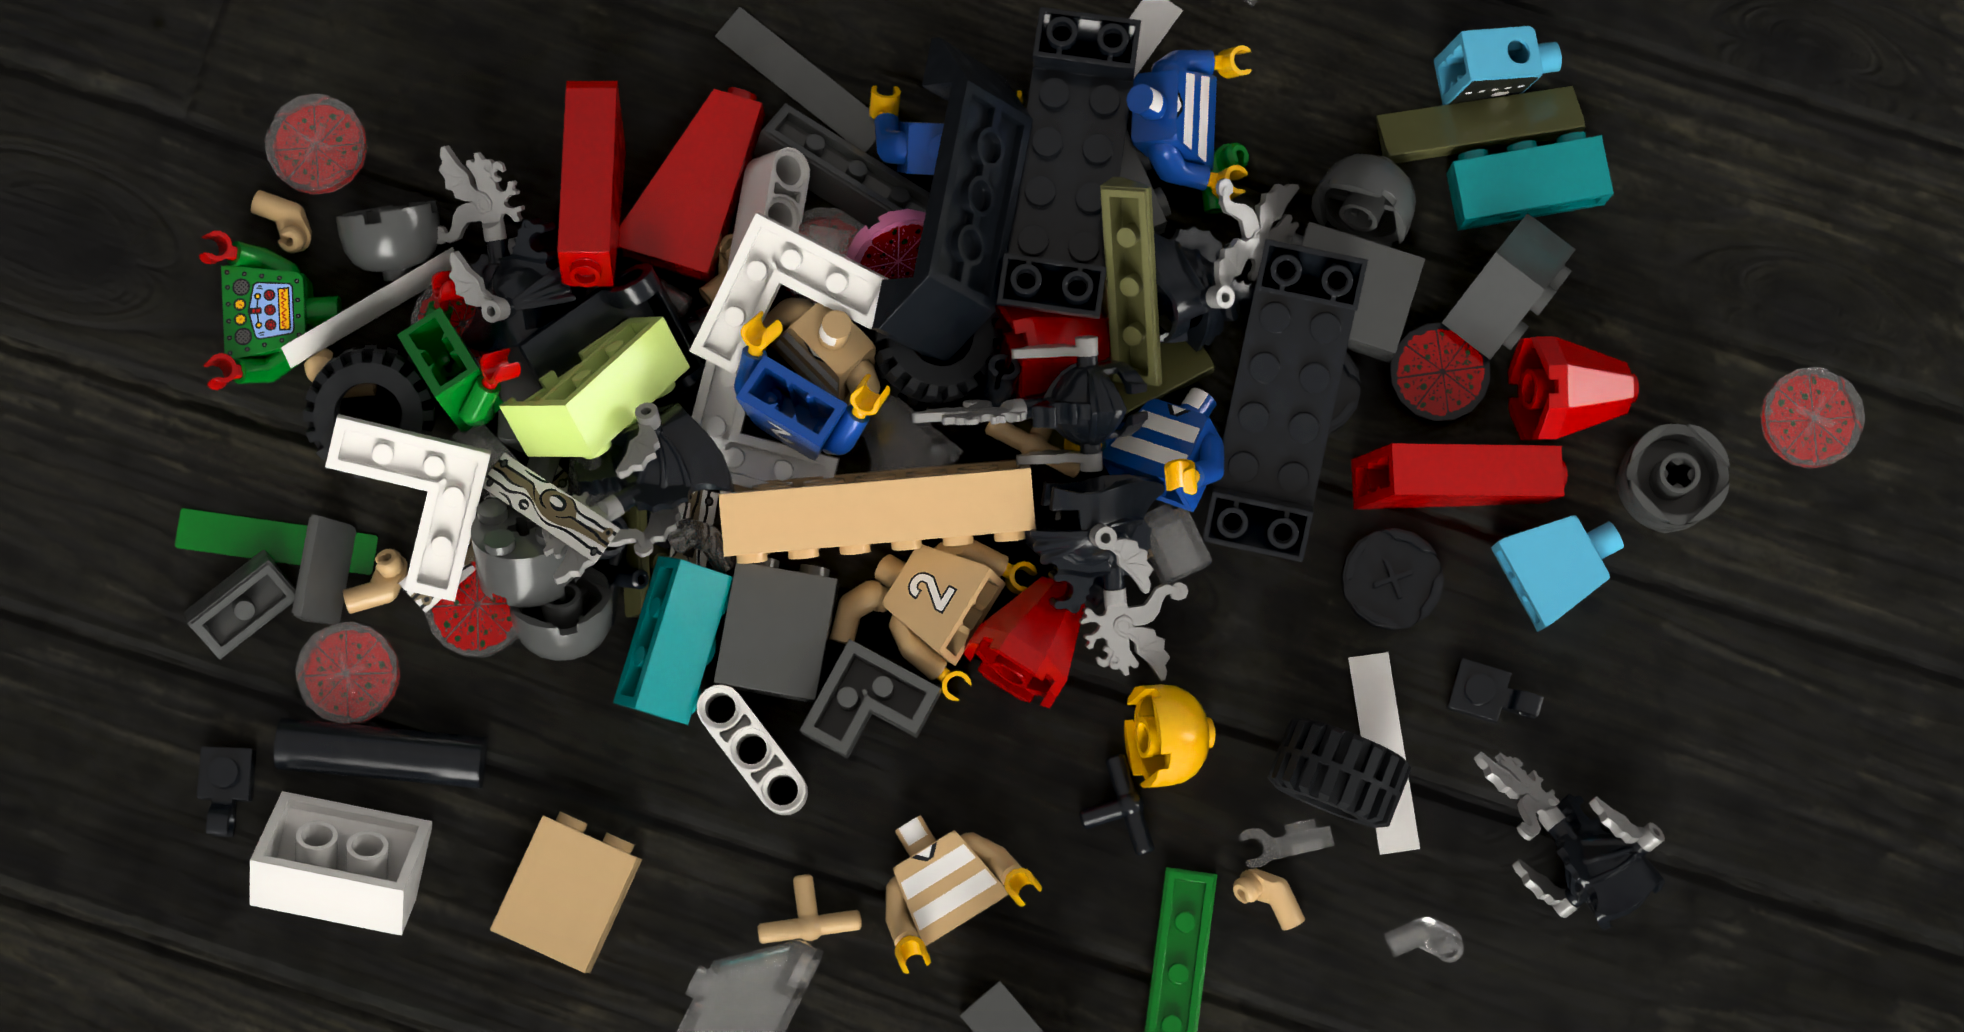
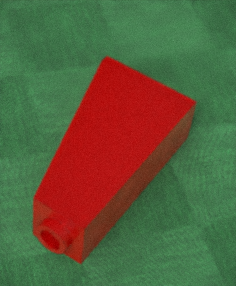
M566 81L557 253L562 283L569 286H614L626 159L618 81Z
M729 87L727 92L713 89L620 225L617 256L641 263H649L654 267L704 282H709L714 278L719 262L720 243L722 238L728 234L740 197L744 172L747 164L752 159L765 118L763 104L756 101V95L735 87Z
M1391 443L1351 459L1354 509L1359 510L1542 504L1564 497V488L1568 479L1567 466L1562 460V446Z

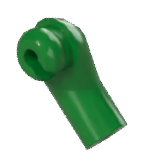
M1235 142L1223 144L1214 151L1213 170H1210V172L1218 173L1233 165H1240L1243 168L1247 166L1249 153L1246 147ZM1207 186L1204 191L1201 190L1204 213H1223L1218 203L1219 199L1215 197L1211 187Z

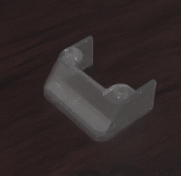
M795 940L714 960L709 969L700 965L685 995L693 998L677 1032H786L825 950L807 941Z

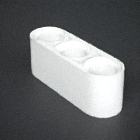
M786 147L752 159L747 164L742 182L728 270L756 213L760 212L800 233L810 178V168L807 159L797 149Z
M713 685L705 689L697 702V714L703 725L759 799L772 812L780 815H791L799 811L806 803L808 786L804 778L744 699L732 687L726 685ZM719 696L730 697L735 702L736 710L734 716L725 723L711 721L708 714L710 703ZM757 736L762 738L767 747L765 757L756 764L744 763L739 756L741 743L749 737ZM781 777L794 779L798 786L796 798L787 805L775 804L770 797L771 785Z

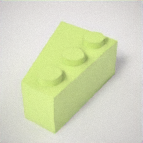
M663 316L628 318L579 351L578 354L582 362L563 375L557 377L556 373L551 370L539 378L543 388L524 401H516L515 398L511 397L499 405L527 457L596 458L610 449L612 446L611 440L623 429L637 423L635 410L639 405L647 402L652 403L675 388V381L690 366Z

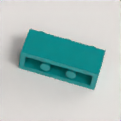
M1572 132L1557 137L1555 139L1556 143L1537 146L1535 140H1527L1507 146V152L1488 155L1486 149H1476L1459 154L1457 156L1458 161H1453L1446 173L1457 230L1522 220L1527 213L1532 217H1540L1605 205L1614 194L1602 135L1586 138L1585 132Z
M658 556L613 703L666 720L689 724L691 715L697 709V702L701 695L700 685L706 665L711 662L716 651L715 636L720 619L728 608L732 576L682 559Z

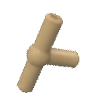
M990 421L985 429L987 435L1019 450L1022 454L1032 451L1061 450L1048 443L1053 429L1034 428L1032 426L1028 433L1008 422L993 425ZM1076 462L1046 464L1072 478L1076 477L1080 471V463Z
M804 874L793 878L798 918L759 923L757 926L759 942L765 944L800 938L805 941H813L821 935L860 930L862 923L860 912L857 909L818 915L813 876Z

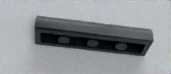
M281 718L274 741V765L279 770L483 789L488 737Z

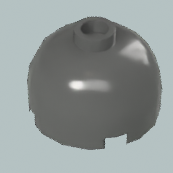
M1354 154L1339 160L1326 172L1312 196L1311 209L1317 222L1322 226H1325L1328 221L1333 227L1344 233L1391 247L1395 241H1399L1400 244L1409 231L1415 212L1416 196L1410 178L1392 160L1384 156L1372 154Z
M437 200L410 202L409 207L407 205H389L336 216L339 238L346 255L354 265L364 271L382 272L384 281L397 280L412 271V267L428 261L438 246L437 232L438 226H440Z
M590 566L584 570L576 584L573 579L564 587L565 595L559 599L535 607L510 606L511 621L521 643L537 656L555 661L573 660L588 655L598 648L612 627L613 596L609 589L608 580L603 573Z

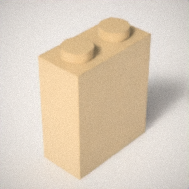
M559 812L556 820L542 816L490 931L583 973H591L642 859L631 855L634 844L607 832L603 841H600L584 833L588 825L587 823Z

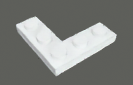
M760 212L756 213L689 351L734 375L737 374L742 350L747 346L741 336V329L760 311H763V323L781 284L832 310L843 311L849 315L851 320L872 329L881 282L883 279L889 278Z
M706 360L692 418L710 435L723 453L732 476L733 484L752 489L754 485L769 483L765 482L767 480L785 481L792 478L817 476L834 478L840 458L821 453L817 460L814 461L784 443L742 433L747 414L736 399L737 395L734 390L736 374L734 375Z
M338 414L325 467L428 491L404 590L455 602L471 537V526L476 517L491 450Z

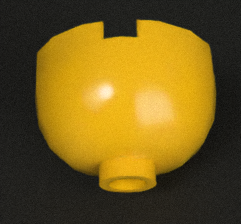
M1159 684L1134 687L1127 701V705H1136L1134 719L1124 721L1125 748L1133 776H1144L1145 781L1139 784L1143 788L1165 787L1186 782L1197 774L1207 758L1209 748H1212L1215 743L1213 720L1210 717H1206L1202 705L1192 694L1177 686Z

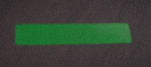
M183 508L180 511L175 547L251 559L262 550H265L275 562L301 565L307 525ZM356 533L350 573L365 575L373 573L378 543L376 535Z

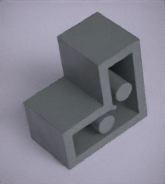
M1527 213L1443 320L1442 324L1488 359H1491L1502 345L1511 350L1529 327L1522 321L1529 310L1539 315L1572 272L1565 266V263L1576 249Z
M849 639L800 728V732L847 759L872 714L917 738L941 695V688Z

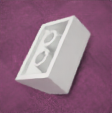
M282 791L250 859V905L402 936L417 898L432 830V821Z

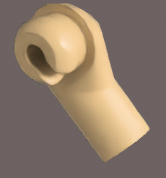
M258 190L252 200L251 213L276 222L281 238L278 240L279 246L288 253H297L308 248L312 239V230L304 208L296 202Z

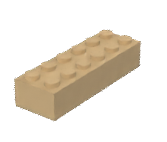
M1016 459L835 474L834 478L817 476L792 478L785 481L767 480L765 482L769 483L754 485L752 489L733 484L732 490L720 491L718 494L724 557L736 556L738 564L764 562L768 560V554L788 551V559L814 558L819 556L821 548L839 547L841 555L864 554L871 552V544L890 542L892 550H913L922 548V540L937 538L943 539V546H961L973 544V535L993 534L996 542L1018 541L1025 539V531L1036 529L1030 465H1016Z

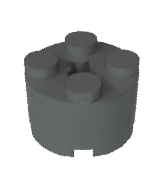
M1672 423L1660 425L1646 433L1626 451L1618 467L1615 486L1623 506L1640 524L1662 533L1681 531L1711 515L1725 500L1730 485L1728 454L1721 442L1712 433L1700 426ZM1675 469L1681 476L1676 481L1677 484L1672 486L1666 478L1669 475L1668 472Z
M499 498L486 499L477 506V516L471 526V539L479 585L486 596L492 600V593L506 598L507 605L513 607H535L551 603L565 595L564 587L573 579L575 584L580 577H571L567 582L558 585L555 583L553 575L563 562L566 552L560 559H556L553 553L547 557L544 555L543 549L546 543L542 535V527Z

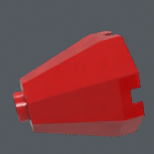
M996 305L1000 318L994 325L995 328L1002 329L1003 340L997 345V349L1001 350L1000 354H1008L1005 364L1006 370L1009 369L1012 360L1011 349L1042 344L1075 345V337L1084 335L1098 336V363L1110 357L1109 318H1105L1102 312H1100V319ZM1060 356L1017 359L1021 365V372L1014 388L1017 396L1016 399L1045 394L1050 384L1061 371L1071 364L1077 363V357Z
M1536 336L1519 339L1508 369V384H1518V398H1509V413L1520 440L1558 439L1622 416L1629 412L1631 404L1636 402L1639 393L1638 379L1631 372L1627 362L1555 336Z
M1041 577L980 624L968 642L963 654L970 662L976 654L982 660L977 669L982 676L1017 699L1030 703L1035 695L1042 696L1044 699L1040 706L1050 708L1067 682L1081 624L1079 619L1083 616L1082 610L1085 607V603L1081 605L1077 613H1072L1067 609H1056L1049 604V599L1051 597L1063 596L1067 591V582H1057L1050 578Z

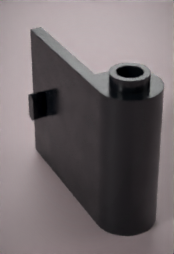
M649 263L638 264L622 271L615 276L614 286H600L517 344L541 388H543L539 378L551 370L556 373L557 377L563 375L564 372L582 362L578 354L579 351L628 318L663 316L690 366L675 381L676 386L670 393L675 392L676 395H684L698 388L705 367L703 358L689 351L693 340L654 268Z

